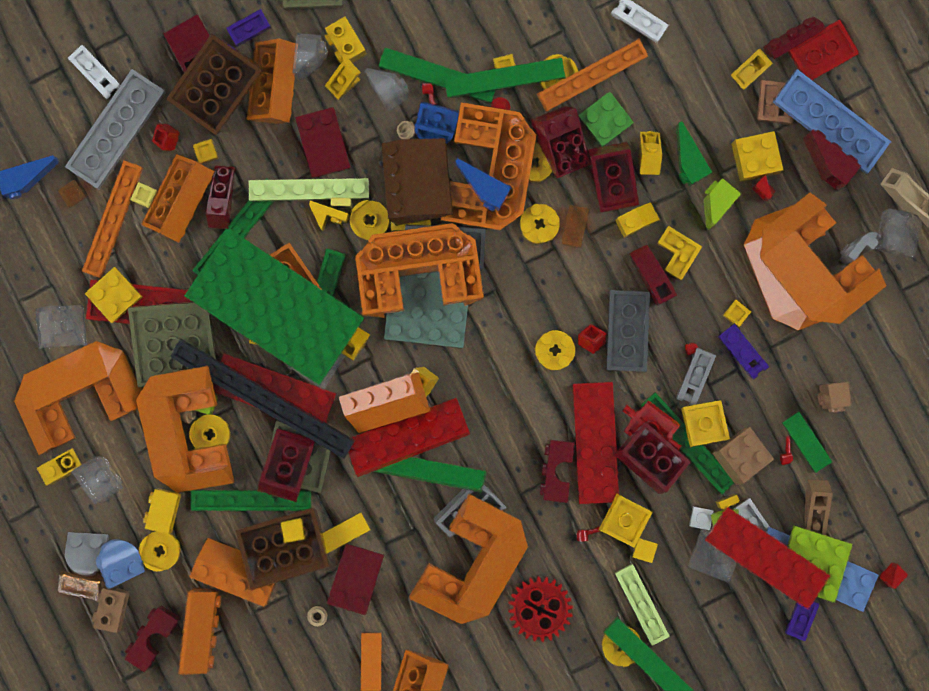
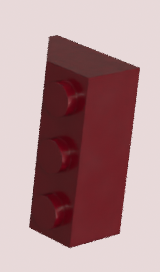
M646 422L614 454L658 494L667 493L691 463Z

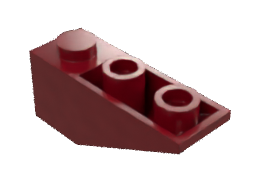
M215 165L206 209L209 228L228 229L232 207L235 167Z
M647 244L629 253L656 306L677 296L669 278Z

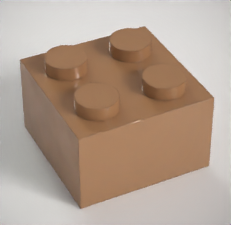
M750 427L742 429L712 452L735 485L745 483L774 460Z

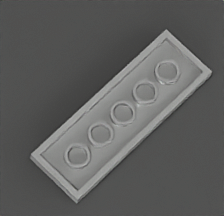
M131 69L65 167L99 190L165 95V90Z

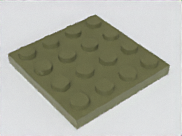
M194 302L128 308L138 387H144L151 376L189 369L170 357L180 339L185 340L216 359L211 314Z

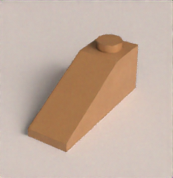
M808 480L805 496L804 529L825 536L833 494L828 480Z

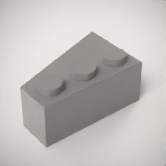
M483 485L482 492L462 489L433 519L451 537L455 533L451 532L449 527L468 494L500 510L507 507Z

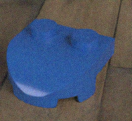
M421 102L415 123V133L419 139L445 138L447 144L455 133L459 111Z

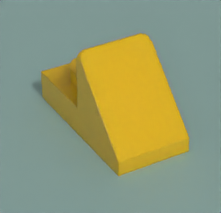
M758 49L731 76L744 90L773 63L761 49Z
M347 58L341 62L325 86L339 100L360 81L358 76L361 72Z
M310 201L309 206L322 232L328 217L331 218V222L339 225L342 222H348V213Z

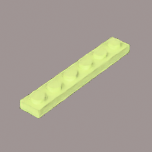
M369 178L249 180V201L331 200L332 198L369 199Z

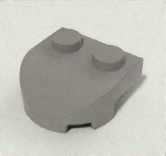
M869 232L850 244H846L840 252L842 256L839 260L843 264L855 261L860 253L864 254L873 250L878 244L881 235L877 232Z
M68 532L65 560L71 570L79 576L89 577L95 575L100 570L96 565V557L99 556L102 545L109 541V535Z

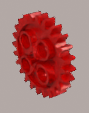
M537 576L536 581L529 577V584L522 581V588L515 587L518 593H511L515 600L508 601V604L513 606V608L508 609V612L514 613V615L509 619L510 621L516 620L513 628L520 627L519 634L525 631L526 639L533 635L534 642L537 640V637H540L541 641L544 642L545 636H548L551 641L552 634L559 637V629L564 632L566 631L563 624L570 625L566 618L573 617V614L568 612V610L573 608V605L567 603L572 598L565 597L568 590L561 591L562 583L555 586L556 579L549 583L548 576H545L544 581H541L539 576ZM539 590L542 594L541 598L538 600L531 599V592ZM557 599L560 603L559 607L556 609L549 608L550 600ZM528 600L537 606L544 604V609L556 614L557 617L554 618L543 611L537 613L535 607L524 603V601ZM525 608L533 611L530 618L522 617L521 613ZM547 617L551 620L548 627L540 626L539 622L542 618Z

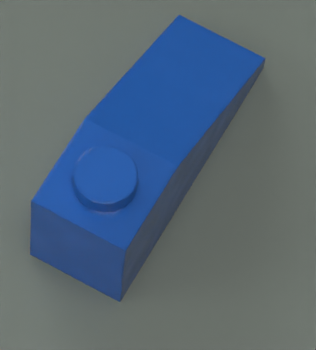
M52 155L0 171V190L2 196L10 200L20 198L21 194L27 193L59 163L58 158Z
M457 158V168L481 202L484 203L483 206L491 211L495 209L499 211L511 187Z

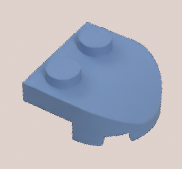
M113 539L102 545L99 556L96 557L97 568L100 569L108 589L146 572L139 551L132 544L124 540Z

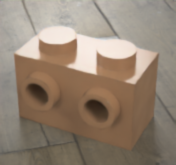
M848 382L819 385L818 403L822 405V409H828L829 412L846 411L845 407L852 406Z
M104 587L102 591L99 590L96 600L99 602L98 609L94 611L92 622H94L93 628L114 633L120 632L130 591L113 587L110 589Z

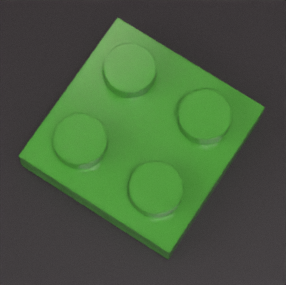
M608 92L578 115L579 119L601 147L608 144L634 124L611 92Z

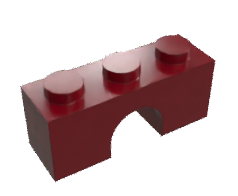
M549 440V444L545 443L544 455L548 457L547 463H543L542 475H545V482L540 484L539 495H543V500L568 503L570 483L558 480L555 475V469L562 462L572 463L574 442Z
M162 605L157 607V609L153 608L147 617L150 620L146 626L142 625L136 634L138 636L136 642H131L125 651L127 653L125 660L143 672L150 668L159 654V651L151 646V635L159 633L167 638L181 620L179 616Z

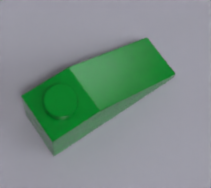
M681 121L676 126L679 177L684 184L687 183L690 187L708 177L712 171L683 121Z

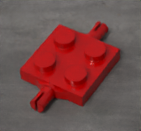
M648 400L637 411L627 404L623 408L622 412L631 417L630 423L623 431L627 435L631 436L646 422L677 450L681 448L682 445L672 439L680 424Z

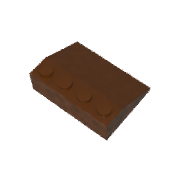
M212 33L166 100L217 135L262 74L264 68Z
M401 139L382 143L388 219L398 226L453 215L446 139Z
M315 508L235 530L251 590L330 567L320 520ZM302 519L305 539L284 543L281 522Z

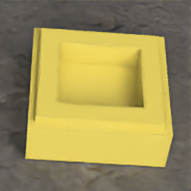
M138 182L130 200L150 208L157 190Z
M332 198L331 207L352 209V200L350 198Z

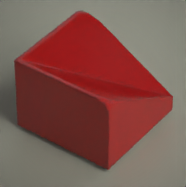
M157 124L152 142L163 151L175 150L180 132L169 124Z
M766 175L752 187L764 201H768L776 192L768 184Z
M592 324L578 334V345L592 354L606 343V332Z
M892 562L879 577L888 587L896 589L908 574L898 564Z

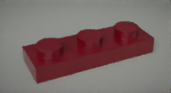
M814 16L807 18L802 24L787 30L782 36L772 39L767 45L763 46L764 51L767 55L776 59L824 30V23Z

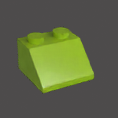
M723 178L719 182L715 180L704 192L707 194L703 199L706 227L711 229L741 195L739 191Z

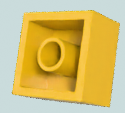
M775 131L735 139L732 143L740 182L761 178L764 175L779 174L783 171Z

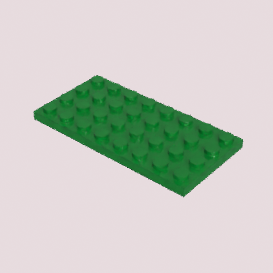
M231 229L227 231L184 295L319 386L365 319Z

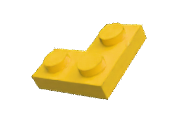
M670 226L666 228L657 243L674 253L664 271L680 281L684 278L702 248L701 245Z

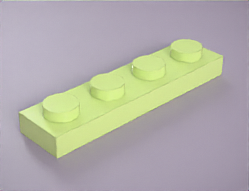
M633 564L615 572L650 644L653 646L670 637Z

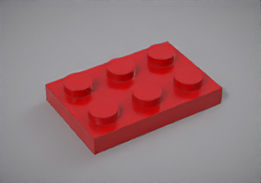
M839 19L825 27L821 32L789 50L788 53L797 69L813 81L859 54V51Z

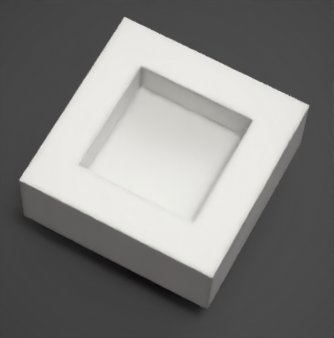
M693 506L689 526L710 530L713 510Z

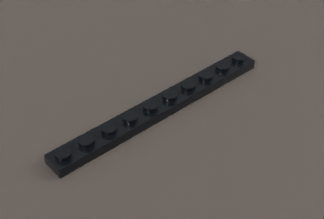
M183 339L178 341L170 356L189 369L209 366L213 383L344 459L355 442L354 439Z

